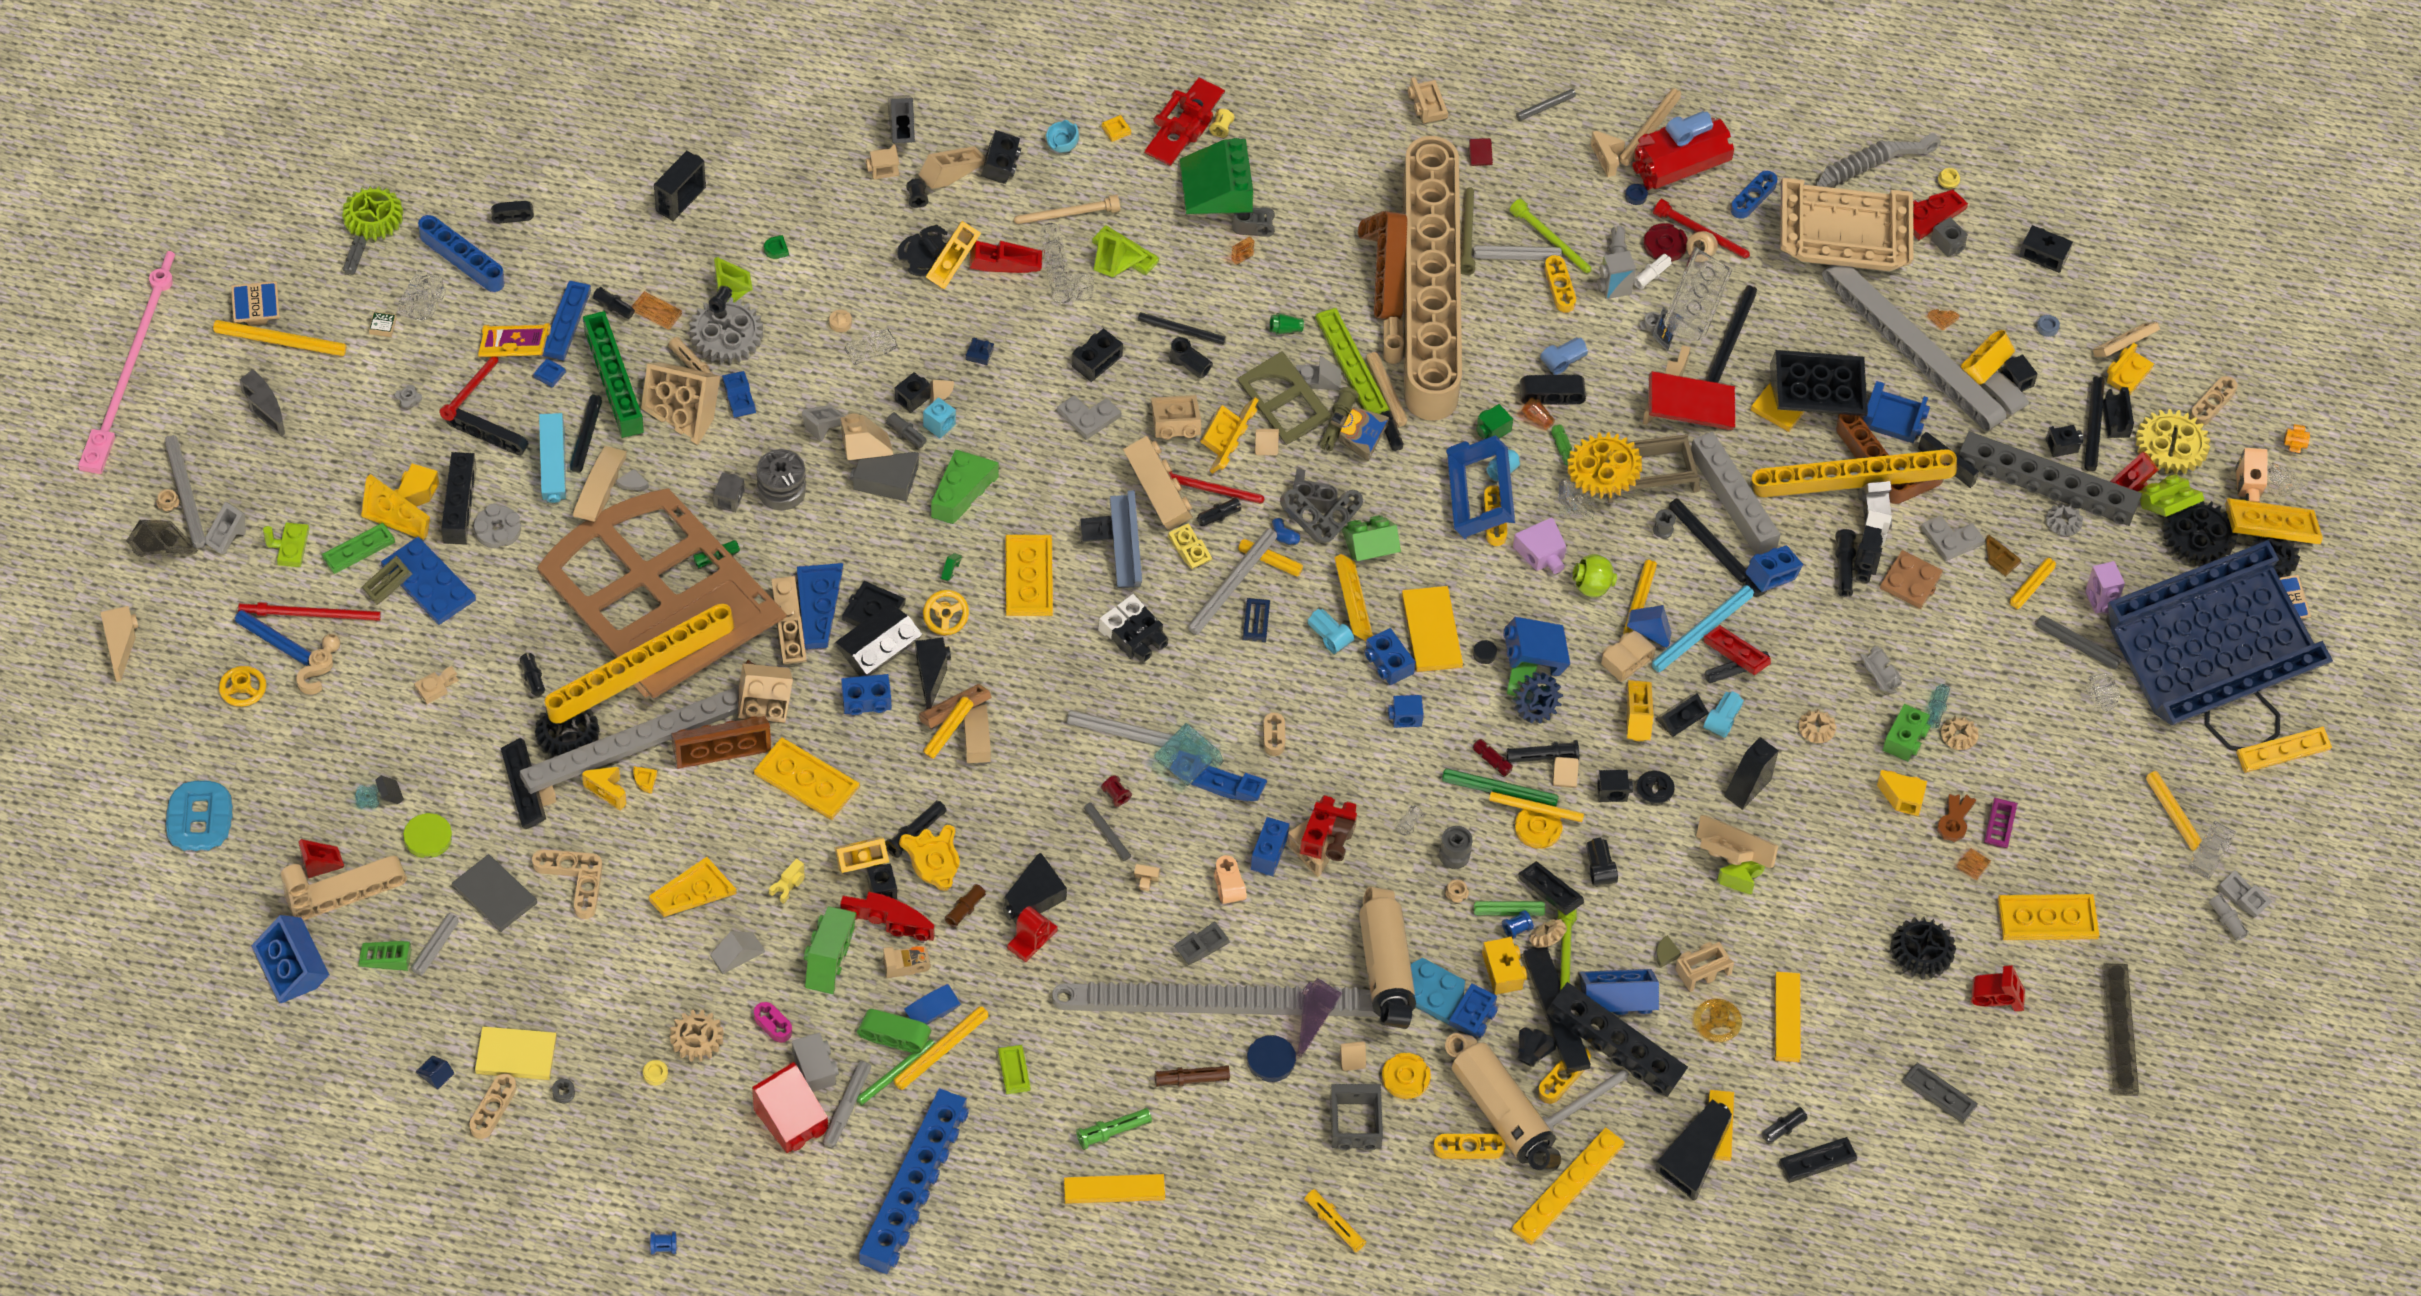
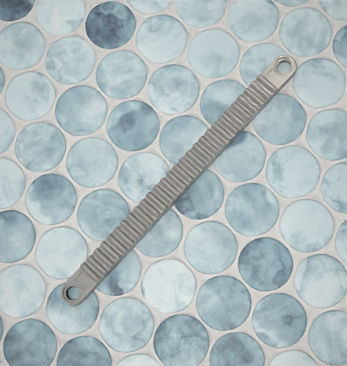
M1089 982L1088 984H1059L1053 989L1052 1002L1056 1008L1072 1011L1380 1017L1374 1013L1370 990H1359L1357 987L1351 990L1348 987L1343 989L1324 987L1320 989L1318 986L1310 989L1309 986L1304 988L1285 986L1281 988L1276 985L1274 988H1271L1269 985H1266L1264 988H1261L1260 985L1255 987L1236 985L1232 987L1228 984L1222 987L1218 984L1213 987L1211 984L1206 986L1187 984L1183 986L1179 983L1173 986L1172 983L1164 986L1162 983L1157 985L1138 983L1134 985L1130 982L1124 985L1123 982L1115 985L1113 982L1108 984ZM1068 993L1071 999L1063 1002L1058 999V995Z

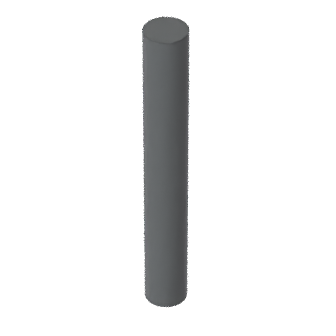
M1570 89L1516 113V117L1519 121H1522L1576 97L1574 89Z
M1092 803L1086 804L1084 806L1085 811L1123 861L1130 859L1131 854Z

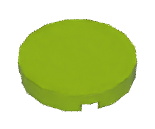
M433 813L420 814L412 818L405 826L403 833L406 848L411 854L420 858H425L424 856L438 857L446 852L452 841V831L448 821L442 816Z

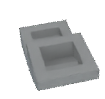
M1999 371L1993 374L1985 383L1981 384L1982 388L1996 397L1997 402L2010 414L2029 405L2028 399L2020 389Z
M2233 871L2216 887L2243 911L2253 917H2257L2272 903L2256 884L2251 887L2236 871Z

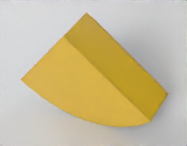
M634 766L633 774L637 786L643 791L652 794L658 774L657 770Z

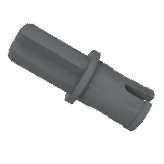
M891 413L886 419V424L897 431L900 438L903 439L905 437L918 448H922L926 443L927 439L913 428V424L903 420L897 413Z

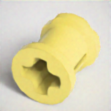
M1219 109L1215 113L1216 119L1210 125L1209 130L1212 135L1225 138L1229 133V125L1234 121L1235 116L1227 109Z

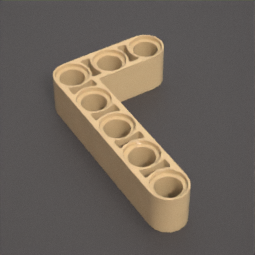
M389 856L310 885L299 864L289 865L281 871L285 899L292 916L302 917L303 921L401 886L407 881V876L397 856Z

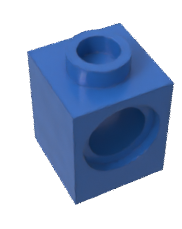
M1422 695L1393 696L1392 705H1388V717L1393 719L1394 728L1422 727L1424 716Z

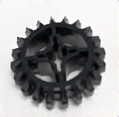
M591 709L585 710L562 723L551 722L546 710V713H540V720L536 722L535 737L537 744L541 746L543 753L548 752L550 758L599 740L600 727L596 716H593ZM580 723L585 726V732L580 731L578 727ZM550 729L556 734L555 739L549 735Z
M1925 916L1921 918V921H1918L1915 917L1911 922L1905 920L1902 926L1899 925L1896 928V932H1894L1891 938L1892 959H1896V967L1903 966V973L1908 970L1911 971V977L1920 974L1921 980L1925 978V974L1930 979L1935 974L1941 976L1944 970L1947 971L1955 958L1954 937H1950V929L1943 930V923L1936 925L1934 919L1927 922ZM1926 943L1925 948L1921 953V947H1923V944Z

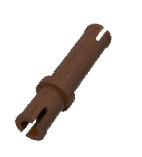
M1229 1065L1193 1069L1177 1067L1176 1070L1155 1071L1156 1087L1165 1085L1183 1087L1184 1084L1230 1081Z

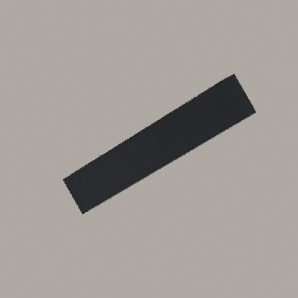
M1540 947L1524 950L1523 957L1566 1074L1590 1069L1591 1063L1582 1039L1572 1034L1570 1029L1563 1024L1552 1020L1550 1015L1546 1013L1560 992V980L1548 948Z

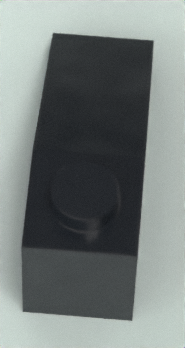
M943 637L915 641L916 659L926 709L932 708L947 672V660H951L950 647L945 646Z

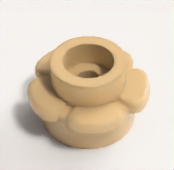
M170 489L161 491L156 501L158 508H162L164 511H172L180 503L178 495Z
M1458 879L1452 880L1447 885V890H1445L1446 897L1456 903L1462 902L1469 895L1465 882Z

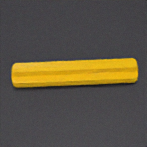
M1242 539L1238 550L1246 554L1255 543ZM1269 549L1259 559L1296 577L1303 570L1301 563Z
M2049 557L2046 558L2011 597L2010 605L2015 609H2020L2055 569L2056 562Z
M964 696L960 699L923 749V752L932 759L936 757L973 707V702Z

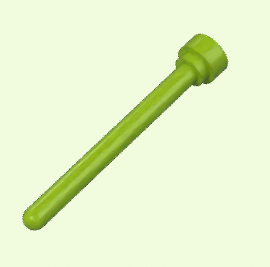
M1522 198L1517 199L1511 205L1510 213L1516 218H1524L1555 247H1560L1562 253L1584 273L1591 272V266L1529 212L1528 204Z
M1577 909L1568 915H1564L1558 910L1557 919H1561L1567 927L1561 942L1560 991L1567 982L1570 983L1572 926L1577 920Z

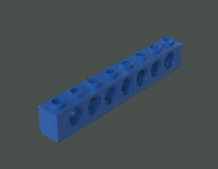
M940 1088L938 1089L860 1250L859 1261L861 1265L888 1274L891 1267H896L900 1258L899 1249L901 1246L905 1247L909 1240L910 1232L908 1231L910 1226L916 1225L920 1216L918 1210L921 1204L925 1205L929 1198L930 1191L928 1189L931 1183L935 1184L940 1174L938 1168L941 1163L945 1164L950 1152L948 1147L951 1142L955 1143L958 1138L959 1129L957 1128L960 1122L964 1123L968 1117L967 1098ZM943 1118L950 1119V1121L948 1122H942L940 1120ZM932 1139H939V1140H941V1141H939V1142H932V1141H930V1140H932ZM923 1159H929L930 1162H929V1163H923V1162H921V1160H923ZM912 1180H920V1181H921L920 1183H917V1184L911 1183ZM904 1200H908V1201H910L911 1203H909V1204H902V1203H900V1202H901V1201H904ZM899 1221L901 1224L892 1225L891 1222ZM889 1242L891 1245L882 1246L881 1243Z

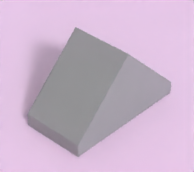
M730 931L710 956L721 973L725 974L765 953V949L753 932Z

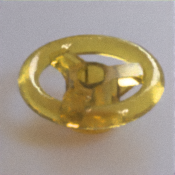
M1717 998L1709 999L1701 1003L1696 1009L1694 1024L1697 1031L1704 1038L1714 1042H1725L1733 1039L1740 1032L1742 1016L1739 1009L1731 1002ZM1711 1007L1710 1020L1705 1025H1702V1013ZM1730 1011L1734 1015L1735 1022L1729 1019ZM1722 1026L1732 1029L1723 1035L1709 1032L1715 1027L1719 1028Z

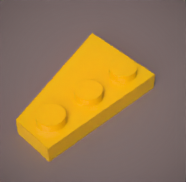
M370 474L366 477L361 517L379 524L384 523L387 527L424 540L428 536L430 516Z
M705 857L649 895V901L663 917L735 895L737 894V889L711 860Z

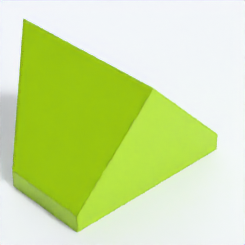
M1102 230L1100 232L1094 270L1114 278L1116 275L1148 257V255L1123 237Z
M719 257L714 258L717 292L720 286L729 287L732 290L731 297L734 303L753 290L749 271Z

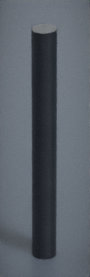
M1140 312L1138 316V321L1224 345L1226 341V336Z

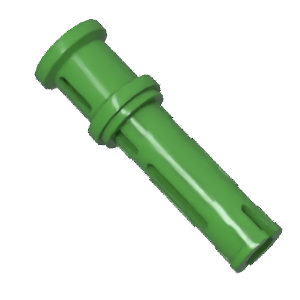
M1144 1108L1106 1123L1098 1121L1094 1126L1076 1129L1077 1139L1082 1149L1085 1150L1088 1149L1089 1145L1100 1141L1105 1143L1111 1136L1151 1123L1152 1117L1148 1108Z

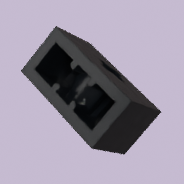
M2032 225L2022 243L2019 257L2060 273L2070 255L2073 241Z

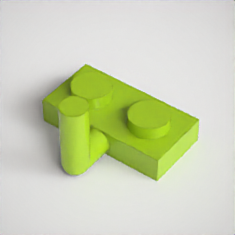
M286 522L282 539H274L272 527L265 526L263 534L266 546L269 548H279L277 565L301 568L309 534V525Z

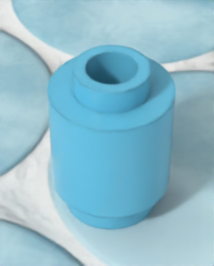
M1508 449L1511 474L1520 466V458L1514 450ZM1495 457L1489 462L1486 471L1494 481L1498 482L1497 460Z

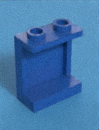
M1876 381L1867 406L1868 415L1864 416L1863 421L1871 431L1914 444L1916 436L1921 437L1924 423H1921L1922 418L1927 419L1930 406H1927L1928 397L1924 396L1922 403L1884 392L1885 383Z
M1514 617L1505 626L1503 636L1506 640L1507 657L1509 658L1510 667L1516 668L1521 662L1549 666L1551 675L1560 676L1571 664L1563 625Z

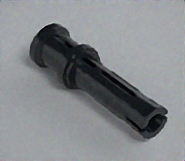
M1841 529L1835 534V538L1838 541L1835 555L1839 559L1838 594L1839 596L1848 597L1847 591H1849V596L1853 595V558L1856 556L1854 548L1856 533L1850 529Z
M1573 740L1571 743H1558L1554 741L1548 746L1507 748L1506 750L1509 763L1552 760L1554 762L1556 757L1576 758L1578 760L1580 758L1578 740Z
M936 800L910 825L901 827L898 830V834L892 839H887L885 845L889 854L899 858L902 855V851L905 850L899 845L901 836L904 834L914 837L919 836L924 829H927L947 812L945 805L941 801Z

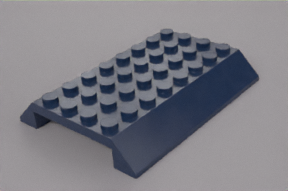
M2269 540L2108 602L2111 632L2153 713L2171 726L2333 662L2323 640L2314 644L2277 575L2274 566L2279 561V558Z

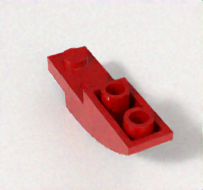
M869 891L866 900L842 895L840 909L856 912V919L869 920L873 924L886 923V932L896 937L909 936L919 941H934L935 925L907 904Z

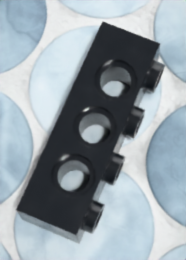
M451 452L441 526L443 544L467 545L477 469L475 453Z

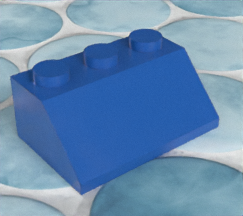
M279 915L251 945L279 1003H284L317 989L330 975L302 917Z
M1652 969L1579 972L1581 992L1608 1011L1614 1012V1014L1625 1015L1628 1014V1011L1650 1014L1652 1010H1659V981Z

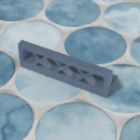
M1135 490L1127 491L1126 495L1110 496L1117 588L1140 587L1142 583Z

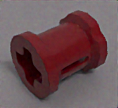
M1113 775L1103 782L1101 789L1110 795L1114 806L1119 807L1130 800L1132 793L1120 783L1121 779L1119 776Z

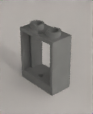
M1331 1084L1332 1148L1340 1150L1363 1148L1368 1151L1381 1148L1383 1140L1381 1084ZM1338 1104H1373L1375 1133H1339Z

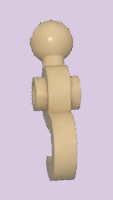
M334 634L325 635L322 639L323 649L312 652L309 656L310 666L304 667L298 672L296 679L301 692L313 695L322 691L320 681L309 684L305 680L309 677L325 674L332 669L333 658L331 652L337 651L340 647L338 636Z

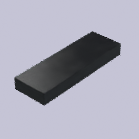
M1925 432L1920 438L1918 449L1922 452L1951 450L1928 432ZM1956 454L1957 472L1954 476L1971 488L1976 484L1979 470Z
M1537 861L1518 873L1519 879L1564 915H1568L1584 904L1583 896Z
M1848 1137L1781 1158L1779 1164L1788 1182L1791 1183L1857 1161V1155Z

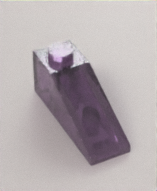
M1316 978L1314 983L1309 981L1302 992L1305 997L1302 1003L1297 1056L1300 1058L1303 1057L1342 995L1341 992L1319 978Z

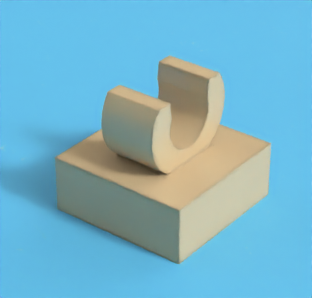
M1136 864L1134 875L1135 878H1141L1140 890L1149 891L1151 880L1159 882L1160 868Z

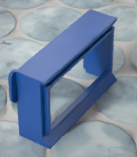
M1496 435L1471 445L1464 441L1449 447L1446 453L1448 456L1454 529L1464 539H1467L1470 535L1506 522L1515 523L1508 447ZM1496 455L1501 507L1470 519L1465 466Z

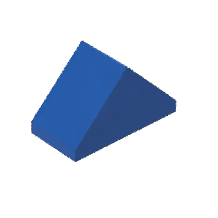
M1664 605L1631 610L1627 627L1667 648L1670 644L1672 632Z

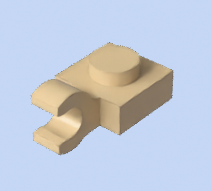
M451 666L446 668L439 677L433 672L415 682L414 685L426 704H429L448 694L446 687L459 680L456 677L457 672Z

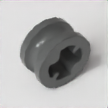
M559 1079L553 1084V1097L557 1102L565 1104L573 1100L575 1097V1087L570 1080ZM564 1087L568 1088V1094L564 1092L563 1095L559 1094L560 1088L563 1090Z

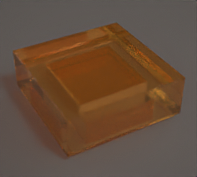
M1249 236L1232 246L1231 260L1238 265L1253 256L1255 241Z
M1970 848L1959 862L1957 868L1978 880L1990 865L1991 860Z

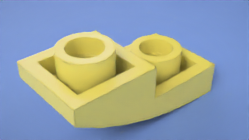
M1189 523L1168 533L1169 540L1191 569L1212 560L1202 539H1197Z

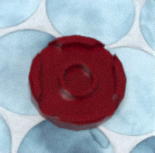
M1670 223L1653 225L1644 236V249L1655 260L1663 254L1669 256L1671 262L1679 260L1685 255L1687 250L1688 238L1682 229L1675 228V225Z

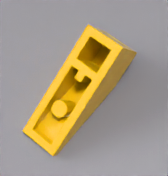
M961 221L929 270L926 278L942 289H945L981 233L964 221Z
M1628 680L1627 739L1651 741L1654 717L1652 682Z

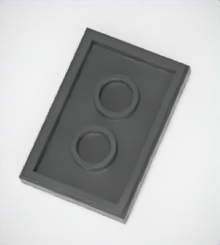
M489 854L452 882V887L499 932H502L537 904V899Z

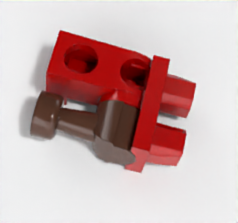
M1323 795L1320 802H1315L1314 810L1301 840L1300 854L1321 859L1327 836L1330 835L1335 837L1334 842L1328 845L1325 854L1333 861H1342L1346 853L1343 845L1346 840L1352 838L1356 827V804L1347 801L1344 802L1342 808L1334 807L1335 799Z

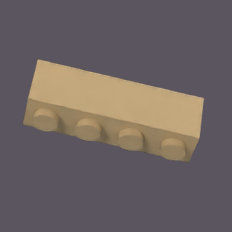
M1145 436L1124 448L1123 450L1163 525L1170 531L1193 518L1189 511L1193 507L1186 496L1182 498L1179 491L1183 489L1177 478L1172 479L1169 474L1172 468L1166 459H1161L1159 454L1162 450L1157 441L1154 440L1152 442L1148 436Z

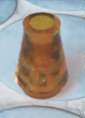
M1531 398L1521 410L1525 418L1544 427L1546 430L1555 422V419L1542 403L1534 398Z

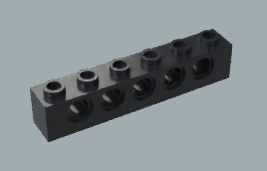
M1568 982L1546 1011L1552 1020L1569 1028L1572 1034L1583 1038L1591 1044L1593 1049L1603 1052L1611 1058L1613 1063L1630 1071L1633 1077L1647 1083L1657 1094L1668 1097L1688 1069V1066ZM1571 1010L1577 1011L1580 1016L1574 1015ZM1591 1024L1598 1026L1600 1030L1594 1029ZM1612 1039L1618 1040L1620 1044H1615ZM1632 1053L1638 1054L1640 1059L1635 1058ZM1652 1067L1658 1068L1661 1073L1655 1072Z

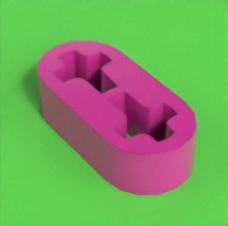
M761 1002L754 1008L755 1022L774 1041L780 1043L788 1041L792 1036L790 1021L769 1002ZM769 1011L770 1019L765 1015L761 1017L760 1012L767 1013ZM776 1025H777L780 1029L785 1028V1033H783V1032H781V1031L777 1033V1027H776Z

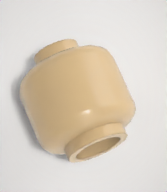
M1700 231L1689 237L1686 249L1693 259L1703 261L1715 255L1718 243L1713 234L1707 231Z

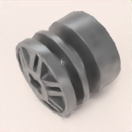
M778 449L764 454L758 461L756 469L759 499L765 506L774 510L783 511L798 506L806 493L804 461L791 450Z

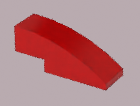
M976 240L970 250L969 268L987 272H1037L1042 269V250L1001 240L998 245Z

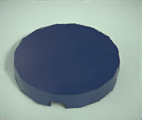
M1265 1035L1256 1039L1250 1045L1247 1053V1065L1251 1073L1256 1077L1262 1078L1263 1081L1278 1082L1286 1079L1296 1065V1052L1292 1044L1285 1038L1276 1035Z

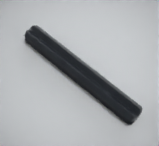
M592 394L589 397L570 463V470L580 473L583 470L602 404V397L600 395Z

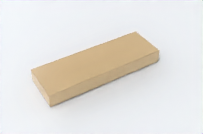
M2145 322L2093 348L2094 356L2107 357L2160 330L2158 322Z

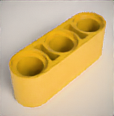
M1999 330L1992 333L1961 364V369L1978 385L1985 383L2014 354L2015 348L2006 331Z

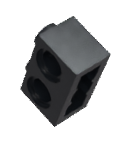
M995 130L988 146L981 176L1003 184L1007 183L1009 177L1013 178L1017 168L1014 160H1018L1022 149L1018 147L1020 138Z
M1103 328L1100 332L1094 333L1083 346H1078L1073 351L1072 367L1090 382H1093L1123 357V343Z

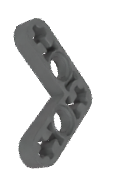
M1296 489L1284 492L1280 497V504L1317 543L1324 544L1333 540L1361 508L1363 496L1357 490H1349L1343 493L1324 516ZM1294 496L1295 499L1293 500V502H1294L1295 504H1291V505H1290V504H1289V501H1290V498H1289V497ZM1352 496H1353V497H1354V500H1353V503H1354V504L1348 506L1347 508L1343 507V506L1347 505L1348 502L1350 501L1349 497H1352ZM1305 510L1312 514L1313 518L1310 523L1303 519V512ZM1335 510L1342 514L1343 518L1340 523L1333 519V512ZM1319 521V524L1316 525L1317 527L1312 528ZM1324 528H1325V529L1327 530L1326 533H1325L1326 536H1325V537H1322V536H1321V533H1322L1321 529H1324Z

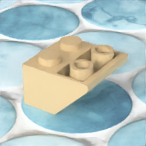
M743 663L739 682L738 718L748 719L754 716H766L768 721L785 723L793 682L790 669Z

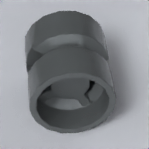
M1451 826L1443 832L1439 858L1446 867L1459 869L1468 864L1473 843L1469 830L1462 826Z

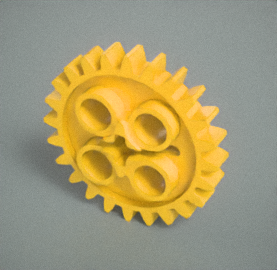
M1599 432L1595 439L1592 435H1589L1588 442L1581 439V446L1575 444L1574 451H1570V458L1567 460L1568 475H1570V481L1575 482V488L1582 487L1583 494L1590 491L1591 497L1599 493L1600 499L1603 498L1604 494H1608L1609 498H1612V493L1614 492L1621 496L1622 489L1629 492V485L1635 486L1636 479H1640V472H1642V456H1639V449L1634 448V442L1628 444L1627 437L1619 440V434L1612 438L1610 437V432H1607L1606 437H1602Z

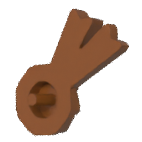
M1948 795L1949 814L1940 818L1937 830L1944 840L1956 842L1964 838L1967 831L1964 817L1976 803V799L1970 798L1969 795H1965L1961 805H1959L1960 795Z

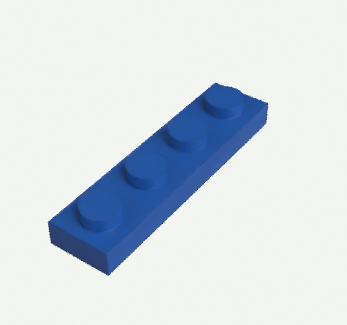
M569 280L552 323L550 335L547 336L542 356L565 361L589 298L591 285Z

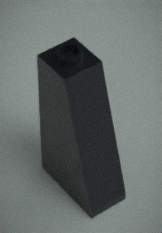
M1712 1099L1656 1162L1655 1171L1694 1201L1702 1189L1731 1124L1732 1113L1729 1108L1723 1103L1718 1104Z

